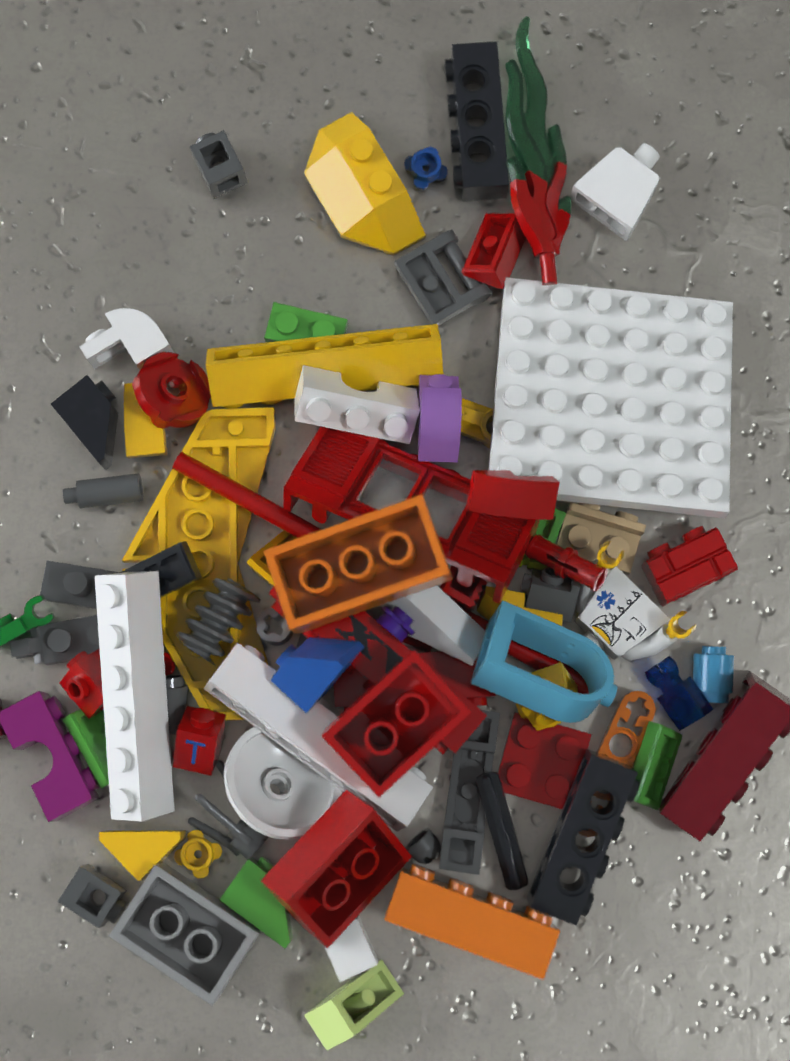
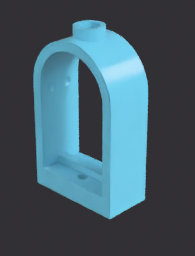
M503 600L487 623L471 683L549 718L566 723H574L586 719L599 704L608 708L612 704L618 686L613 684L614 672L611 662L596 643L583 635ZM513 640L575 669L586 682L589 694L572 692L506 663L505 660L510 641Z

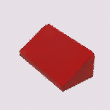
M515 213L485 214L461 271L463 276L495 288L504 289L506 277L510 278L526 239L518 224Z

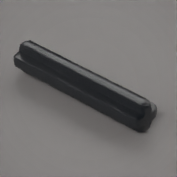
M497 772L483 773L476 777V782L504 883L508 890H518L527 886L529 880L501 779Z

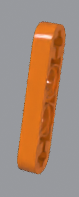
M633 691L620 699L597 749V753L633 766L649 721L652 722L655 715V702L651 696L645 692ZM639 698L643 701L642 708L646 710V715H640L635 718L632 727L640 728L638 735H636L628 728L617 727L619 719L624 723L628 722L631 710L626 708L628 702H636ZM619 733L626 735L631 741V750L624 757L615 756L609 747L611 738ZM597 791L593 795L595 798L610 802V792L603 794ZM597 804L595 809H602L603 807ZM586 828V830L579 831L578 834L592 837L595 836V831Z

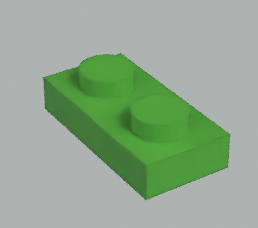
M273 302L264 339L265 342L346 334L348 319Z

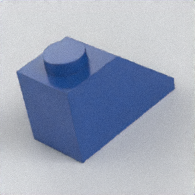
M309 637L298 648L291 644L279 656L276 663L280 668L271 678V681L307 713L328 693L365 646L359 641Z

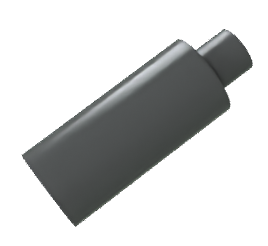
M139 473L76 481V487L63 489L64 503H78L80 508L143 501L141 476Z

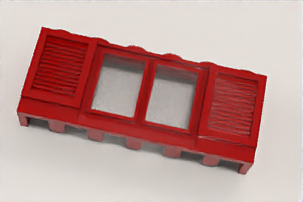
M326 427L319 428L284 486L283 509L291 512L298 499L304 500L312 504V518L322 524L326 523L331 513L351 520L423 495L447 563L459 568L457 582L462 586L470 587L475 577L478 576L496 584L492 601L500 604L539 524V520L509 518L471 512L466 508L471 479L461 476L455 470L445 469L431 462L418 461L417 454H409L390 446L380 438Z

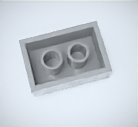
M164 862L155 864L109 937L213 1006L261 931L218 898Z

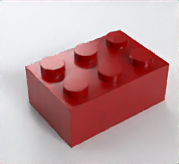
M346 790L260 881L294 919L328 949L412 856L375 809Z

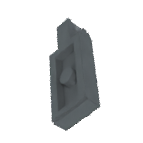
M93 615L49 623L30 629L31 638L10 641L12 658L20 659L34 656L35 664L44 663L46 665L68 662L82 651L90 654L100 648L98 616Z

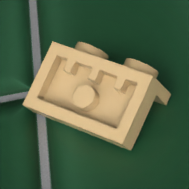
M570 503L566 509V516L556 544L565 549L571 547L578 551V556L593 562L597 559V553L603 543L611 541L605 550L606 555L610 558H617L620 552L624 550V556L617 567L624 574L629 575L646 525L638 523V517L627 512L616 511L615 515L600 511V505Z

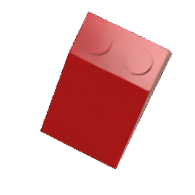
M414 649L324 729L322 737L375 795L380 798L472 711Z

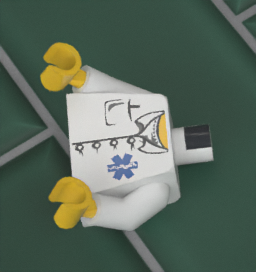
M611 541L603 543L597 553V559L592 563L606 568L608 571L607 577L601 588L595 592L581 584L575 610L579 614L575 622L586 632L583 636L596 643L612 659L615 660L621 656L629 661L655 656L676 642L677 638L688 637L696 629V624L688 630L682 629L678 624V619L687 612L680 611L670 619L617 567L624 556V550L620 552L617 558H610L606 555L605 550Z

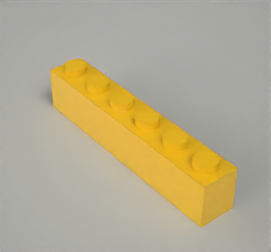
M438 324L207 349L206 371L212 406H223L227 409L239 408L244 404L257 402L271 405L279 403L284 399L295 398L303 365L341 373L342 381L347 386L359 391L376 390L379 381L401 386L414 385L419 388L420 375H444Z

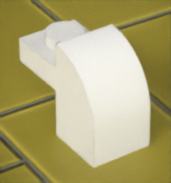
M120 308L105 313L112 327L107 330L100 329L93 332L86 338V343L79 346L94 369L126 350L139 370L146 360L155 354L162 352L174 353L155 321L147 314L131 308Z

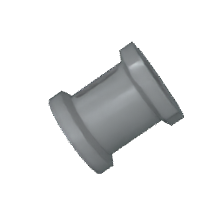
M267 608L257 618V633L270 645H284L290 641L294 632L289 630L287 621L284 619L281 624L284 631L281 635L278 636L274 632L267 635V632L270 630L267 624L268 621L273 618L278 622L283 618L273 608Z

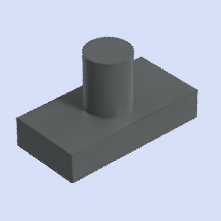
M47 561L40 595L44 596L45 599L43 601L97 609L95 576L120 572Z

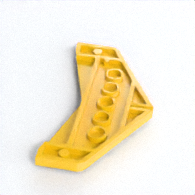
M274 407L209 410L199 419L182 452L258 493L276 430ZM172 469L126 551L122 562L140 563L180 542L187 541L202 578L160 598L163 643L200 708H207L214 712L226 714V721L245 720L204 690V687L237 642L243 647L250 645L257 649L265 657L264 662L269 665L261 637L257 633V624L250 601H247L246 605L251 610L252 615H237V618L244 627L241 630L228 628L229 633L234 638L233 643L219 642L225 655L223 657L212 654L209 656L215 665L184 646L176 634L178 632L192 633L185 622L187 618L201 620L194 608L196 605L210 606L204 597L206 591L219 593L213 584L214 578L223 580L230 578L246 588L239 567V560L252 513Z

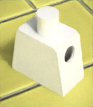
M645 143L638 148L633 156L621 147H616L574 184L570 200L627 242L660 181L659 175L651 170L660 158L658 152L652 146Z

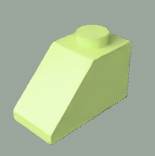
M381 959L378 961V965L361 972L328 995L304 1016L325 1049L329 1050L358 1034L398 1000L404 992Z

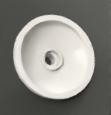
M256 727L246 731L237 740L230 750L225 763L224 783L232 807L247 825L257 832L272 838L283 840L301 838L342 794L340 789ZM270 784L278 786L280 794L272 792Z

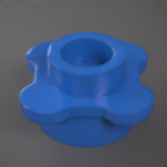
M434 147L419 150L413 156H408L405 159L404 168L411 172L414 178V186L417 189L425 190L430 183L436 180L443 181L448 175V169L441 164L438 150ZM427 165L430 169L428 171H424L422 169L423 166Z

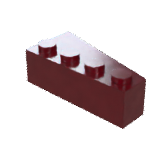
M751 671L748 672L742 683L748 686L742 697L737 695L734 699L731 698L722 712L724 713L720 718V722L723 723L722 727L719 730L713 728L711 731H708L696 752L700 757L696 762L693 760L688 761L662 799L659 807L661 815L699 842L703 840L707 833L713 836L725 820L722 812L731 801L736 804L743 797L749 787V783L746 780L753 770L761 771L768 763L773 754V751L769 748L777 737L785 738L790 733V699Z

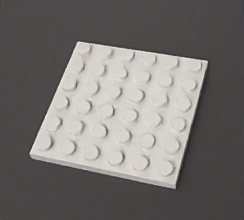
M506 277L502 297L489 470H510L516 476H553L560 482L557 495L558 501L726 518L729 514L733 302L562 283L542 285V281Z

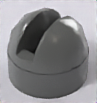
M426 828L408 843L406 849L418 863L429 864L432 860L439 857L441 846L436 835L429 828Z

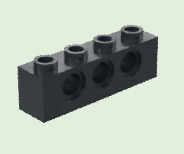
M497 41L452 44L451 59H445L446 83L453 82L454 94L447 95L449 118L456 117L457 129L450 130L451 153H458L459 165L453 166L454 189L461 188L462 202L507 199L509 176ZM468 83H477L482 88L476 91H471L465 88V85ZM471 118H480L485 123L481 126H472L467 121ZM474 153H482L488 159L484 162H475L470 156Z
M586 749L528 893L527 900L530 908L577 926L581 915L587 916L594 899V893L590 892L596 877L599 879L603 877L608 866L609 855H606V851L611 839L616 841L621 834L624 825V818L621 817L626 801L631 803L639 788L640 780L636 779L638 772L632 766ZM600 790L609 791L610 802L606 807L602 809L591 807V798L594 793ZM586 828L593 829L595 831V839L590 845L579 846L575 843V838L579 831ZM577 867L580 869V876L576 882L565 884L560 881V875L564 869Z

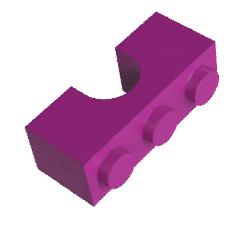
M38 691L0 711V723L14 750H24L36 743H42L51 751L53 765L50 773L44 779L31 785L48 822L58 821L100 799L96 791L100 786L89 766L84 767L79 756L81 752L73 736H71L70 732H67L61 718L65 717L61 703L55 695L50 697L48 693Z

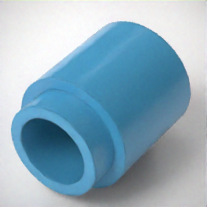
M702 646V654H694L693 692H696V702L729 703V693H733L734 655H726V647Z

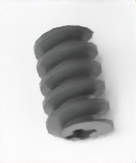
M214 578L213 584L219 593L206 591L204 597L210 606L196 605L194 608L201 620L187 618L185 622L192 633L178 632L176 634L184 646L213 665L215 664L209 657L211 654L221 657L225 655L219 642L233 643L234 641L228 628L241 630L244 627L237 618V615H252L246 602L260 603L261 601L255 594L230 578L228 580Z

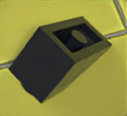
M86 375L53 401L51 405L97 462L107 470L112 466L118 412L111 404L116 397L102 380L95 385L90 377Z

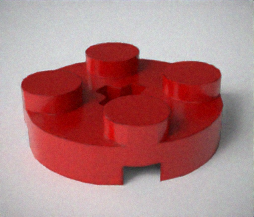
M162 352L148 358L132 382V387L140 407L150 417L151 422L162 429H167L170 426L183 428L195 424L208 409L209 399L211 398L208 376L204 370L192 360L187 363L184 360L177 359L180 354L172 352ZM168 383L172 388L178 387L180 393L177 396L168 392L166 389Z

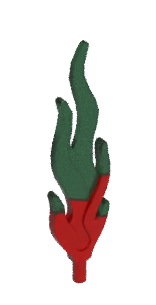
M526 16L518 26L515 49L527 88L526 113H524L523 75L514 59L505 64L509 78L505 119L509 140L516 155L509 158L506 164L510 178L512 207L518 224L533 250L534 257L540 259L542 285H557L555 256L560 254V245L567 231L571 216L570 196L566 195L559 199L566 179L567 160L559 125L555 124L550 127L546 134L547 88L529 47L530 18Z

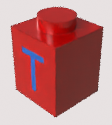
M187 706L177 728L173 759L174 768L212 776L222 750L226 714L214 712L207 708Z

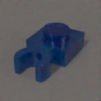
M670 656L645 672L648 681L663 692V694L657 697V700L679 731L714 710L691 677L685 680L681 679L678 665Z

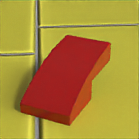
M472 470L466 508L471 512L501 517L553 520L560 482L553 476H516L510 470Z

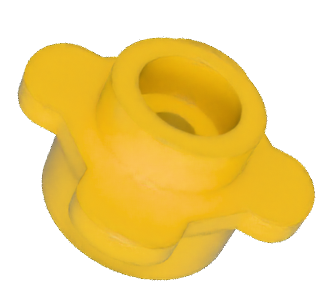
M192 830L187 835L188 841L181 849L176 850L174 860L178 865H184L187 869L192 870L194 877L204 878L209 874V867L214 859L221 857L222 847L219 843H211L204 838L202 831ZM196 850H200L202 852V856L200 858L195 857Z

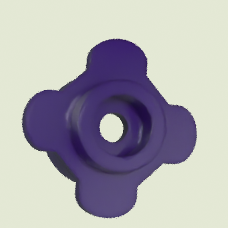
M396 605L391 611L385 606L381 608L384 613L376 622L382 625L400 642L408 634L414 635L415 631L410 628L414 620Z

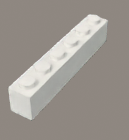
M158 571L124 572L95 576L111 819L142 822L175 812Z
M237 642L210 678L204 690L343 792L348 790L374 808L383 821L398 832L408 827L433 789V786L425 781L426 775L413 766L378 798L323 739L322 733L324 729L338 717L328 710L330 705L322 698L313 708L305 713L271 681V678L277 671L264 662L265 657L262 653L250 645L243 647Z

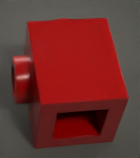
M100 648L90 654L82 651L68 662L66 666L69 671L59 684L87 718L90 719L104 710Z

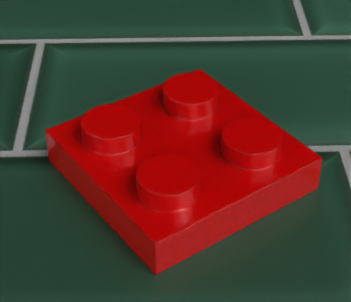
M514 712L497 772L500 776L504 793L563 809L585 751L588 749L592 734L558 724L554 727L537 731L527 717L522 718L519 713Z

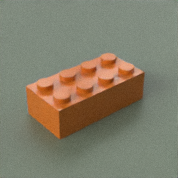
M423 495L264 550L288 628L296 634L453 580Z
M412 863L410 870L406 868L401 869L385 913V921L544 980L560 934V930L552 923L553 917L530 908V906H526L525 912L512 908L514 903L511 902V899L488 891L486 898L473 894L475 889L473 885L450 877L448 884L434 879L435 871Z

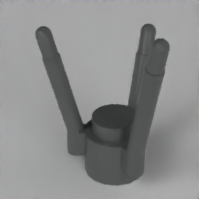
M218 760L216 767L224 779L225 764L222 760ZM197 794L195 796V800L230 832L225 836L194 817L189 818L188 823L227 847L234 855L238 856L241 853L248 860L268 839L269 836L257 832L242 819L235 824L203 795Z

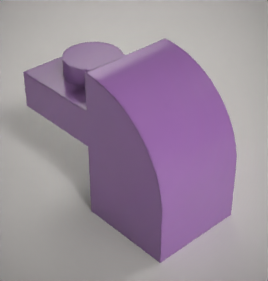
M443 374L420 375L418 461L458 463L462 417V391L459 388V377Z

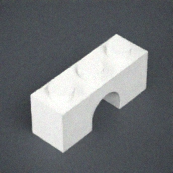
M306 365L302 367L294 398L296 422L410 444L420 412L417 389L379 381L376 391L363 392L347 386L342 381L341 373Z

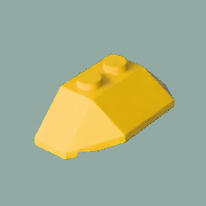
M352 112L321 128L317 134L304 175L341 238L382 250L384 253L392 256L425 239L426 234L408 191L370 128Z

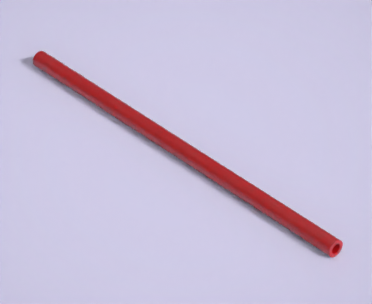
M180 452L173 463L172 469L297 538L323 530L296 514L284 510L278 504L184 452ZM461 607L480 627L486 630L487 620ZM513 640L510 641L507 654L535 670L560 663V661ZM562 662L577 684L578 693L589 694L587 684L582 676L575 669Z

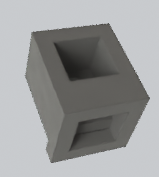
M224 130L216 134H205L195 144L190 146L194 160L214 199L247 183L244 169ZM216 162H223L213 167Z
M533 568L532 575L524 573L520 592L525 593V608L563 614V621L571 623L581 583L569 577L563 579L555 575L552 568H544L542 570Z
M86 864L79 867L58 902L97 928L105 926L107 921L114 924L127 905V902L122 899L127 890L96 871L91 865ZM97 889L102 890L106 896L105 902L101 905L93 900V893Z

